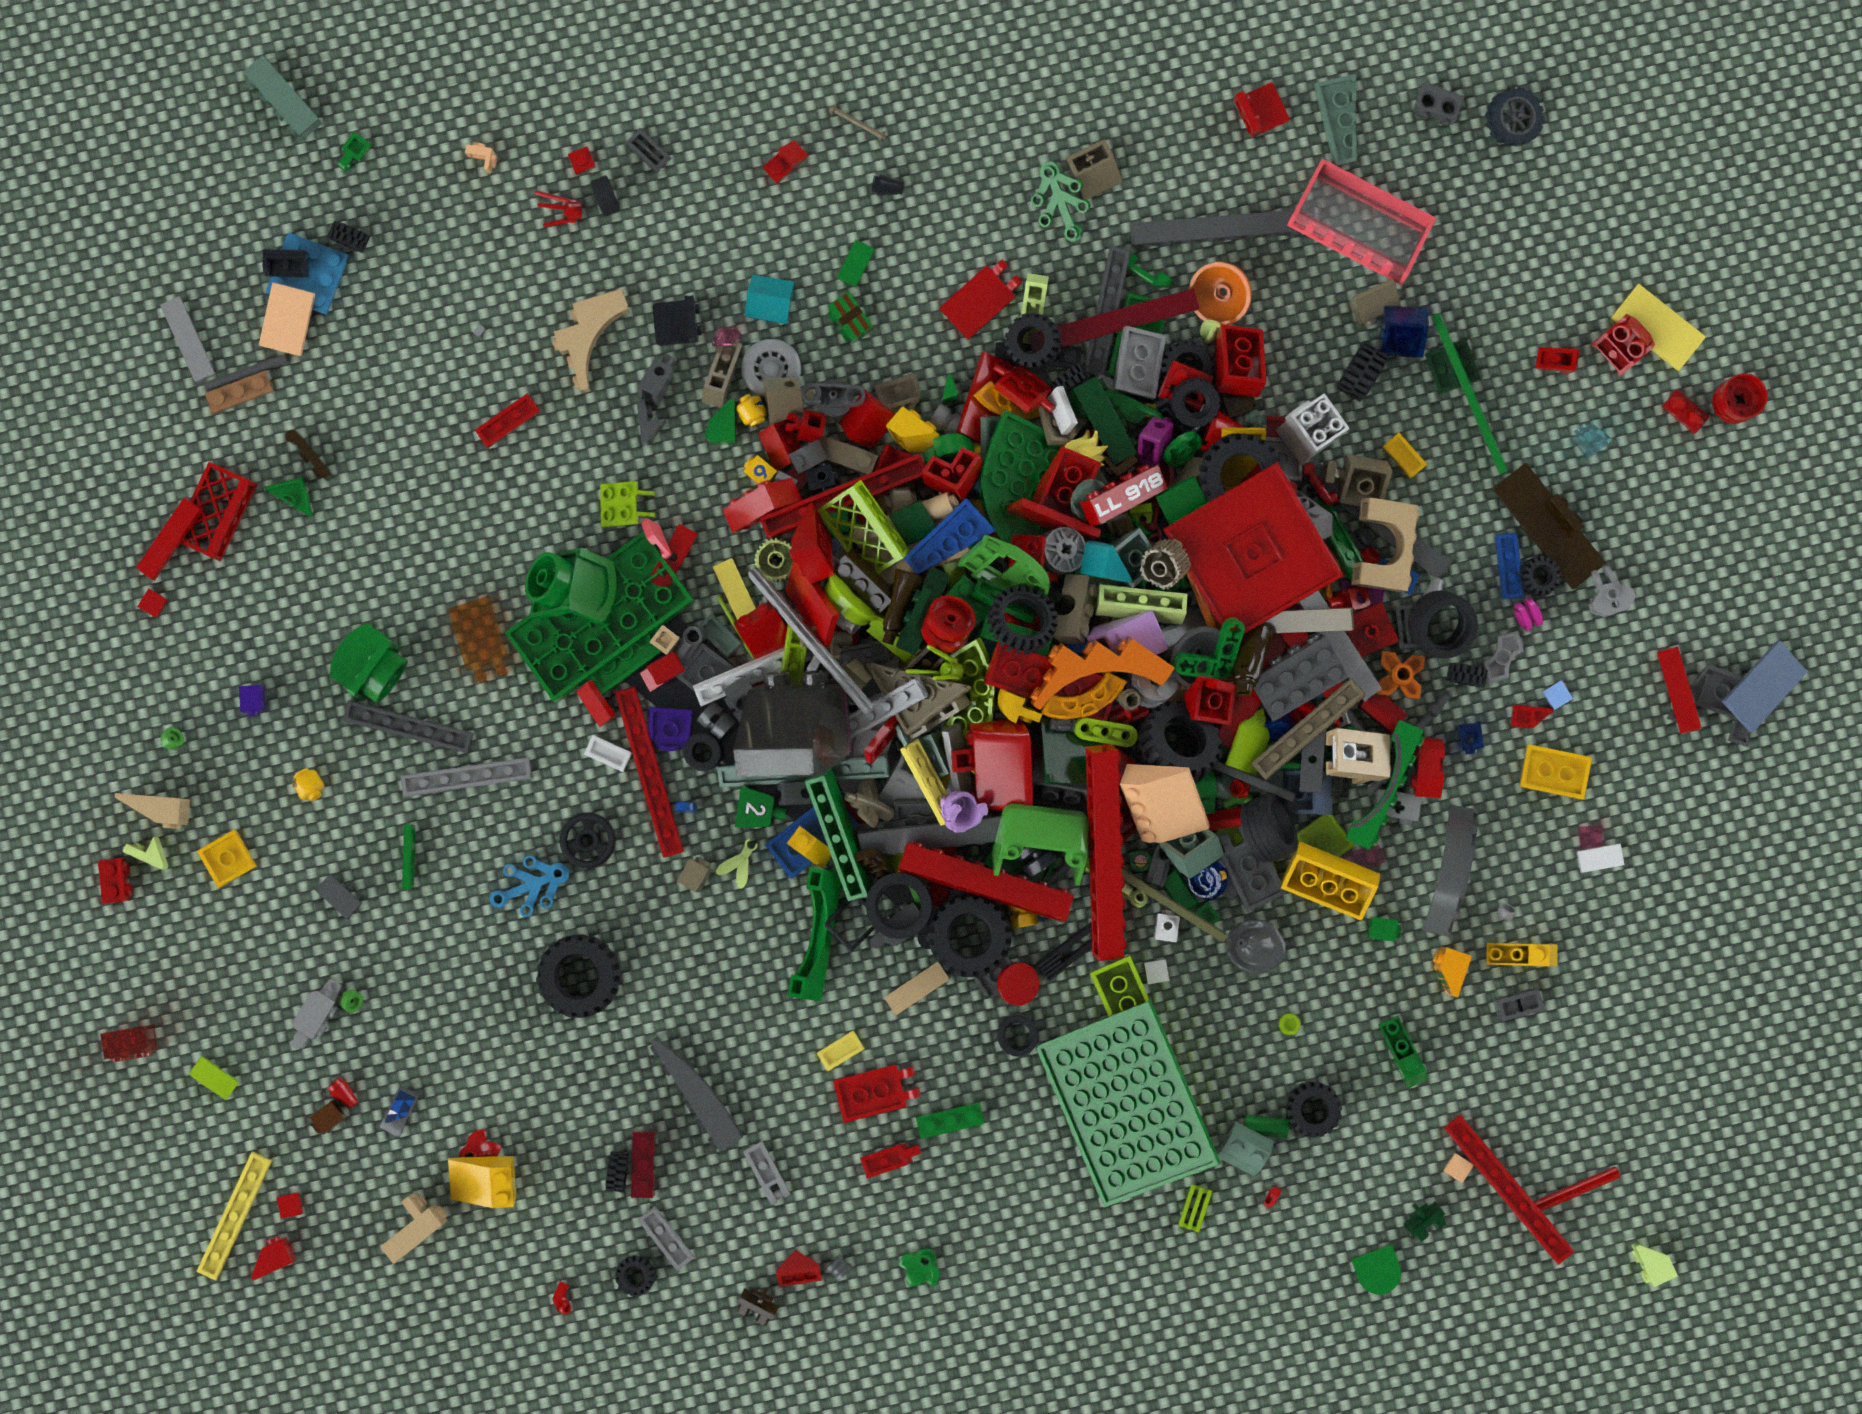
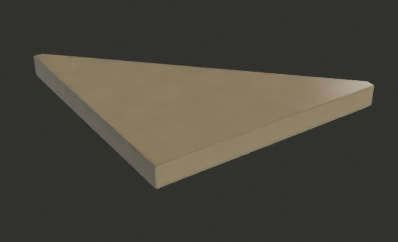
M876 663L865 664L883 696L917 677H920L929 696L895 715L906 735H911L971 689L969 685L948 680H933L931 676L909 674L905 670Z

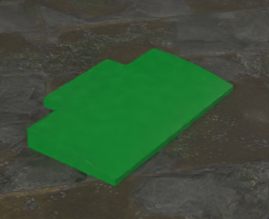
M644 531L606 558L614 562L616 594L610 613L603 622L594 623L573 613L539 620L530 617L529 614L505 632L554 703L557 704L590 679L602 695L607 694L663 653L650 643L651 639L662 625L664 626L695 603L693 597L661 556L656 546L647 540ZM660 560L664 567L661 570L657 568L658 572L651 576L654 568ZM666 570L673 578L669 588L659 587L651 582L659 575L664 577L663 573Z

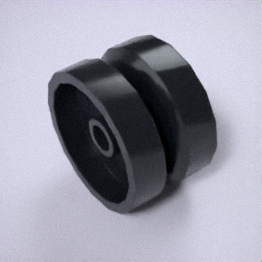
M1024 847L1021 856L1015 860L1016 862H1022L1030 857L1022 867L1026 876L1030 878L1048 868L1065 852Z

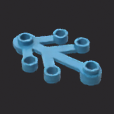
M526 856L523 859V865L526 868H536L547 873L540 877L516 869L512 864H507L503 868L504 875L518 878L526 883L505 892L501 890L494 891L490 896V903L496 908H502L509 899L530 891L525 904L520 908V914L523 917H530L534 912L533 906L542 885L550 882L546 896L540 899V905L545 909L551 908L558 885L565 883L569 878V869L565 864L554 863L550 866L536 860L534 856ZM528 858L533 859L534 864L532 866L526 864ZM511 866L514 872L508 875L506 869ZM557 869L562 871V876L560 878H557L554 875ZM500 895L502 897L501 903L495 902V896ZM545 898L550 899L549 906L543 904ZM526 906L531 910L528 915L523 913V908Z

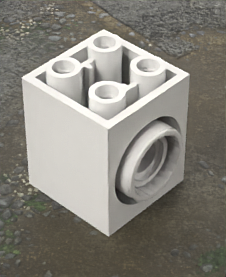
M1324 393L1314 401L1310 402L1308 400L1285 417L1286 421L1276 431L1300 465H1302L1334 443L1350 428Z

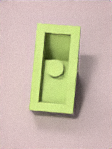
M158 837L152 838L147 851L145 850L146 846L137 842L125 845L122 852L161 870H167L168 863Z

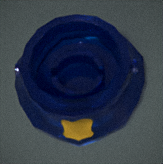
M1215 861L1191 879L1187 877L1189 887L1193 894L1202 899H1216L1227 889L1228 872L1219 861Z

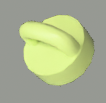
M1206 320L1201 325L1200 335L1204 338L1206 344L1214 341L1221 326L1215 320Z

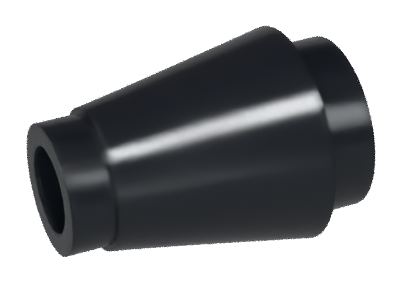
M881 174L873 177L872 193H877V196L903 194L904 182Z

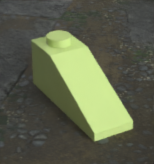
M1027 274L1021 315L1025 313L1043 315L1049 276ZM1033 328L1027 331L1023 337V343L1030 344L1027 334L1040 331V329Z

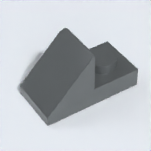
M639 400L636 402L643 446H648L666 424V420L649 421V418L653 417L651 405H647L645 400Z

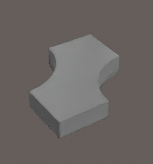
M1518 631L1496 637L1497 647L1495 653L1489 660L1481 663L1482 668L1488 670L1487 684L1509 678L1511 661L1516 655L1524 652Z

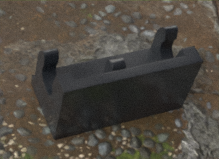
M263 249L262 267L266 277L309 278L310 254L306 250Z

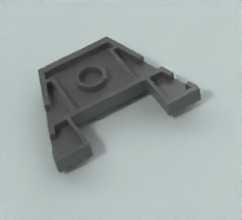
M1708 664L1690 686L1695 705L1735 719L1728 741L1748 747V730L1722 702L1741 681L1743 676ZM1672 709L1666 719L1677 723Z

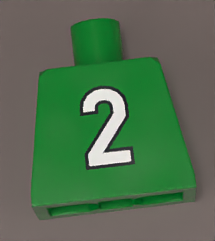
M741 786L735 827H771L772 819L785 820L787 807L775 806V796Z

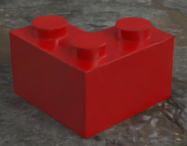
M962 447L951 464L932 456L921 474L926 486L941 493L950 492L951 495L954 494L958 501L962 502L979 477L983 462L980 455Z

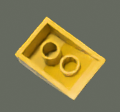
M514 1156L448 1158L451 1200L490 1208L514 1207L517 1196Z

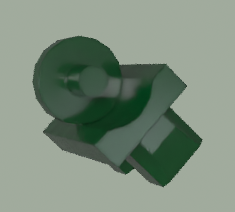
M1436 1202L1429 1206L1426 1203L1420 1208L1415 1203L1412 1205L1415 1211L1409 1215L1410 1219L1403 1224L1413 1237L1422 1242L1430 1235L1426 1228L1431 1224L1436 1229L1446 1225L1445 1213Z

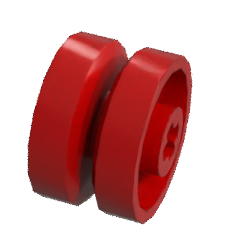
M950 595L935 599L922 622L921 632L923 639L928 645L945 653L956 652L962 649L975 626L976 616L974 610L966 601L959 597Z

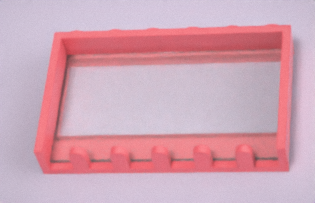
M1321 159L1287 226L1390 280L1394 279L1396 283L1402 285L1409 275L1436 218L1412 206L1410 203L1391 195L1389 192L1372 185L1370 182L1364 181L1351 172H1347L1333 163Z

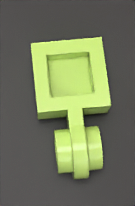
M1124 880L1125 886L1122 888L1124 900L1128 899L1137 908L1145 906L1148 901L1147 894L1141 890L1133 892V888ZM1136 896H1140L1142 901H1138Z

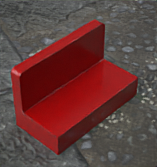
M788 419L774 423L758 434L777 472L793 464L789 454L801 448L794 431L785 429V425L789 423Z
M1375 693L1367 701H1362L1358 706L1359 709L1390 735H1392L1398 720L1403 721L1407 717V714L1385 695Z

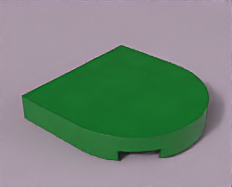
M1392 1244L1351 1258L1358 1281L1368 1292L1376 1295L1387 1294L1398 1285L1401 1278V1268Z

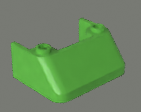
M1016 803L1005 806L991 854L994 876H999L1003 859H1017L1021 856L1024 847L1066 852L1065 861L1073 868L1075 885L1080 886L1088 853V816L1081 811L1027 806Z

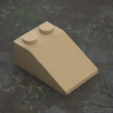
M115 793L116 799L152 821L163 823L162 828L181 829V825H188L190 799Z

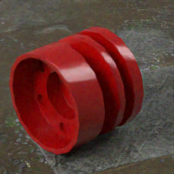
M1742 373L1731 377L1715 389L1712 396V406L1715 414L1722 421L1728 424H1740L1757 416L1764 410L1768 392L1765 384L1758 377Z

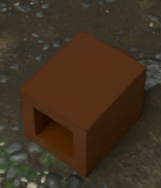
M335 1100L327 1103L310 1117L313 1129L317 1133L321 1132L323 1135L347 1118Z

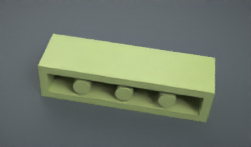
M1100 584L1096 599L1095 615L1125 618L1153 610L1157 622L1183 624L1187 610V594Z

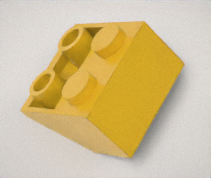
M903 406L886 425L895 443L910 454L925 452L934 446L933 440L940 436L935 431L936 427L929 421L923 422L916 411L913 409L908 411Z

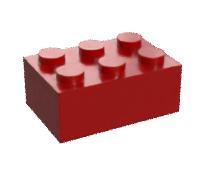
M1221 324L1214 338L1217 392L1259 397L1266 384L1263 330Z

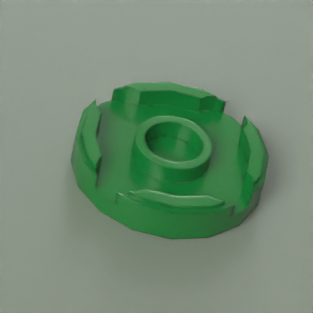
M1190 431L1174 439L1163 453L1162 458L1167 466L1179 467L1191 460L1195 455L1193 452L1196 448L1197 450L1201 448V437L1197 432Z

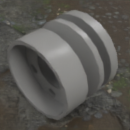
M1059 527L1039 535L1046 538L1044 570L1046 572L1058 573L1059 576L1072 572L1082 565L1085 541L1077 530L1070 527Z

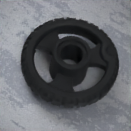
M591 812L580 813L570 818L564 824L560 833V848L564 857L571 864L585 869L595 868L604 864L613 854L616 845L615 832L609 821L601 815ZM581 821L584 830L577 834L575 842H568L567 838L570 829ZM597 822L606 830L608 844L599 843V836L593 831L594 825ZM586 834H590L593 837V843L589 847L584 846L582 843V839ZM580 849L583 851L594 850L598 854V859L583 861L576 858L575 854Z

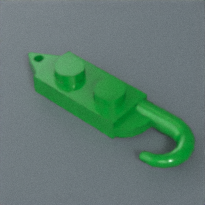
M1110 388L1105 391L1108 398H1114L1118 409L1115 410L1118 416H1123L1129 422H1140L1145 414L1160 419L1164 418L1158 410Z

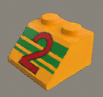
M1440 947L1439 950L1436 949L1432 962L1435 963L1434 969L1447 995L1458 998L1472 956L1447 947Z

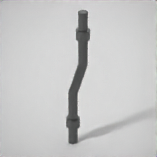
M1445 691L1435 703H1431L1426 709L1427 712L1415 727L1423 730L1433 717L1436 718L1441 713V708L1451 698V695ZM1393 759V760L1391 761V763H1390V764H1391V767H1392L1390 776L1392 775V772H1393L1394 759ZM1391 778L1374 781L1366 792L1373 796Z

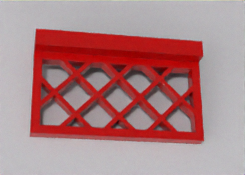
M208 462L190 500L203 510L201 513L202 518L196 520L191 527L193 538L182 540L181 544L221 562L258 484ZM212 469L218 470L221 479L211 483L209 475ZM234 478L239 480L236 489L229 491L226 481ZM222 483L225 493L215 497L213 487ZM209 489L211 499L202 502L200 498L201 492ZM227 497L229 504L226 509L220 511L217 501ZM213 503L216 513L206 516L203 506ZM218 516L219 525L211 530L208 520ZM204 522L207 532L197 536L194 526ZM208 536L210 544L207 550H204L200 546L199 539Z

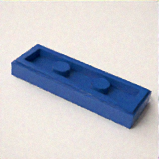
M1517 533L1495 535L1501 599L1523 598L1524 590L1520 587L1523 585V582H1518V579H1521V576H1518V572L1521 571Z

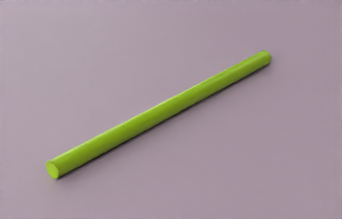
M719 596L717 600L719 601L721 607L723 608L737 635L742 641L752 661L755 660V657L753 656V654L751 653V651L739 635L738 631L736 630L733 624L735 621L732 615L730 614L728 608L723 602L721 596Z

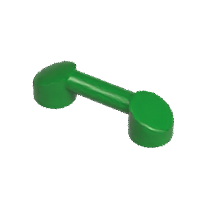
M1130 253L1127 270L1152 286L1160 288L1171 286L1173 280L1162 272H1159L1154 277L1135 265L1137 257Z

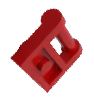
M1173 360L1158 397L1171 399V394L1174 392L1170 390L1171 384L1178 386L1182 380L1185 381L1187 378L1198 377L1211 384L1214 377ZM1194 392L1197 394L1195 400L1186 397L1185 405L1191 407L1193 411L1199 412L1205 397L1200 392Z

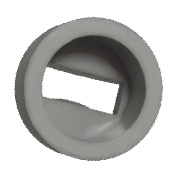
M1501 903L1497 911L1498 918L1501 921L1504 919L1505 922L1511 921L1516 914V909L1506 903Z

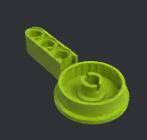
M835 573L829 577V582L825 585L824 592L835 609L854 624L864 626L868 623L870 627L866 631L905 662L912 654L896 647L899 637H896L894 645L882 642L885 634L883 632V620L886 611L884 610L877 615Z

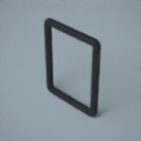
M859 898L858 900L866 907V901L863 898ZM847 900L825 922L826 928L850 951H854L875 929L871 926L851 946L829 925L853 900Z

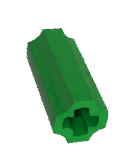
M1245 1115L1244 1126L1263 1136L1288 1138V1119Z

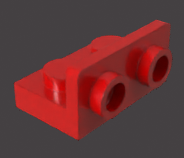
M126 858L98 861L102 904L130 901L132 886L128 883L127 875L130 874L129 862H126Z

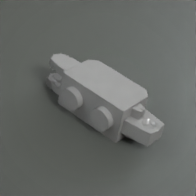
M329 979L321 990L310 992L292 1022L293 1028L297 1030L291 1042L294 1049H303L307 1046L306 1044L309 1043L310 1039H316L324 1034L327 1029L325 1023L329 1018L332 1019L339 1009L336 1005L339 1002L337 997L342 984L334 979Z

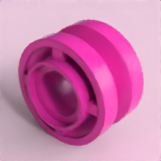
M1531 597L1524 599V605L1520 602L1513 605L1515 617L1519 625L1526 632L1532 630V624L1537 627L1543 624L1542 613L1537 603Z

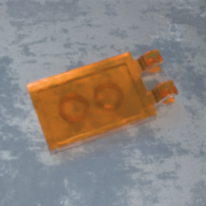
M486 596L447 609L467 671H474L476 681L479 684L487 681L482 666L494 663L499 677L508 675L503 659L509 657L490 597Z

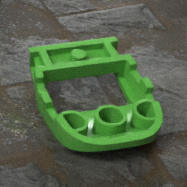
M984 535L982 540L966 554H962L958 566L960 568L964 566L971 570V576L976 580L980 577L1004 589L1007 587L1010 589L1013 585H1016L1018 589L1020 585H1025V590H1027L1031 586L1034 587V594L1038 590L1043 592L1040 596L1042 599L1048 595L1050 581L1046 571L1036 560L1015 545ZM999 556L1002 558L1008 556L1016 561L1004 573L989 566Z

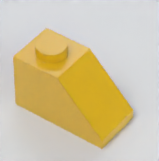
M801 826L798 827L787 842L789 846L821 869L825 867L832 857L828 846Z

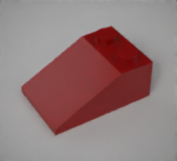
M1061 446L1039 482L1032 502L1077 519L1071 511L1070 501L1072 493L1082 481L1095 479L1101 462Z
M813 503L808 505L791 539V549L789 550L792 561L798 563L802 577L806 576L810 584L834 575L831 532Z

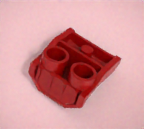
M1626 313L1619 321L1598 337L1591 346L1593 348L1596 347L1618 371L1617 374L1621 376L1653 349L1655 343L1646 328L1635 317Z

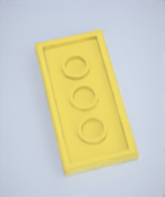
M1639 283L1611 317L1615 322L1619 321L1626 313L1635 317L1653 338L1655 346L1651 350L1677 371L1683 367L1706 338L1705 335Z

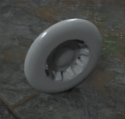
M764 339L753 344L747 350L742 360L741 373L746 386L756 395L764 397L763 380L760 381L757 377L761 376L762 379L782 378L783 375H786L785 378L795 377L799 381L801 362L797 352L788 343L778 339ZM769 353L768 357H763V355ZM772 353H776L778 356H772ZM759 358L762 360L760 364L756 363Z

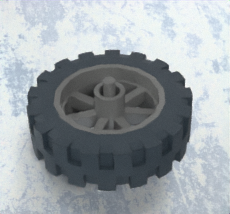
M1513 87L1500 92L1492 98V102L1487 105L1488 112L1485 113V118H1487L1486 127L1490 129V135L1495 137L1498 143H1504L1507 147L1521 146L1531 142V140L1538 136L1537 133L1541 132L1543 128L1541 125L1545 119L1542 114L1544 109L1543 106H1540L1538 97L1533 96L1534 93L1525 91V88ZM1514 102L1520 104L1517 111L1515 109ZM1507 103L1509 104L1511 112L1504 109ZM1503 114L1506 115L1505 121L1502 118ZM1527 119L1526 126L1522 123L1521 120ZM1505 124H1511L1510 130L1506 127ZM1516 124L1520 127L1522 132L1515 133Z

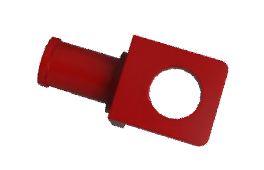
M1363 586L1334 593L1333 598L1324 599L1329 608L1353 607V610L1371 606L1367 587ZM1358 592L1364 597L1362 604L1357 601L1356 595Z

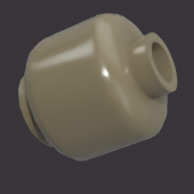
M909 486L892 488L888 491V495L884 496L885 508H889L891 513L902 508L903 505L907 506L917 501L915 490L912 491Z

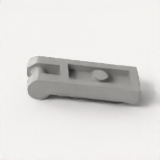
M763 1141L743 1151L771 1205L777 1203V1200L784 1196L786 1198L791 1195ZM777 1183L780 1189L772 1192L770 1186Z

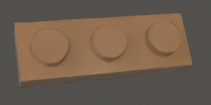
M262 371L207 392L205 396L212 414H217L272 393L274 390L267 372Z

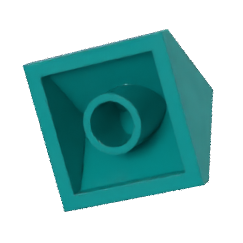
M752 274L747 291L745 317L787 324L795 282Z
M1087 541L1085 543L1080 574L1128 583L1132 581L1113 545L1094 541Z

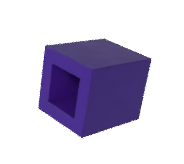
M239 686L240 712L247 713V717L260 716V712H266L265 686Z

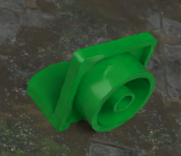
M584 548L555 554L551 552L541 554L531 565L525 580V593L527 598L532 601L530 617L539 620L573 613L594 623L603 622L610 613L616 594L614 562Z
M366 623L354 629L340 643L331 661L330 677L348 689L347 692L353 697L366 700L369 697L376 703H379L397 684L407 667L408 661L398 654L402 649L400 645Z

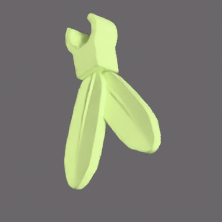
M750 838L745 841V847L741 854L726 860L716 870V874L725 875L737 868L736 883L740 889L744 888L748 880V858L758 847V843L755 844L753 849L748 847Z

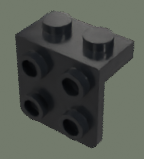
M693 295L684 296L685 300L653 304L655 339L658 346L699 342V335H702L701 322H697L696 314H700L699 301H695Z

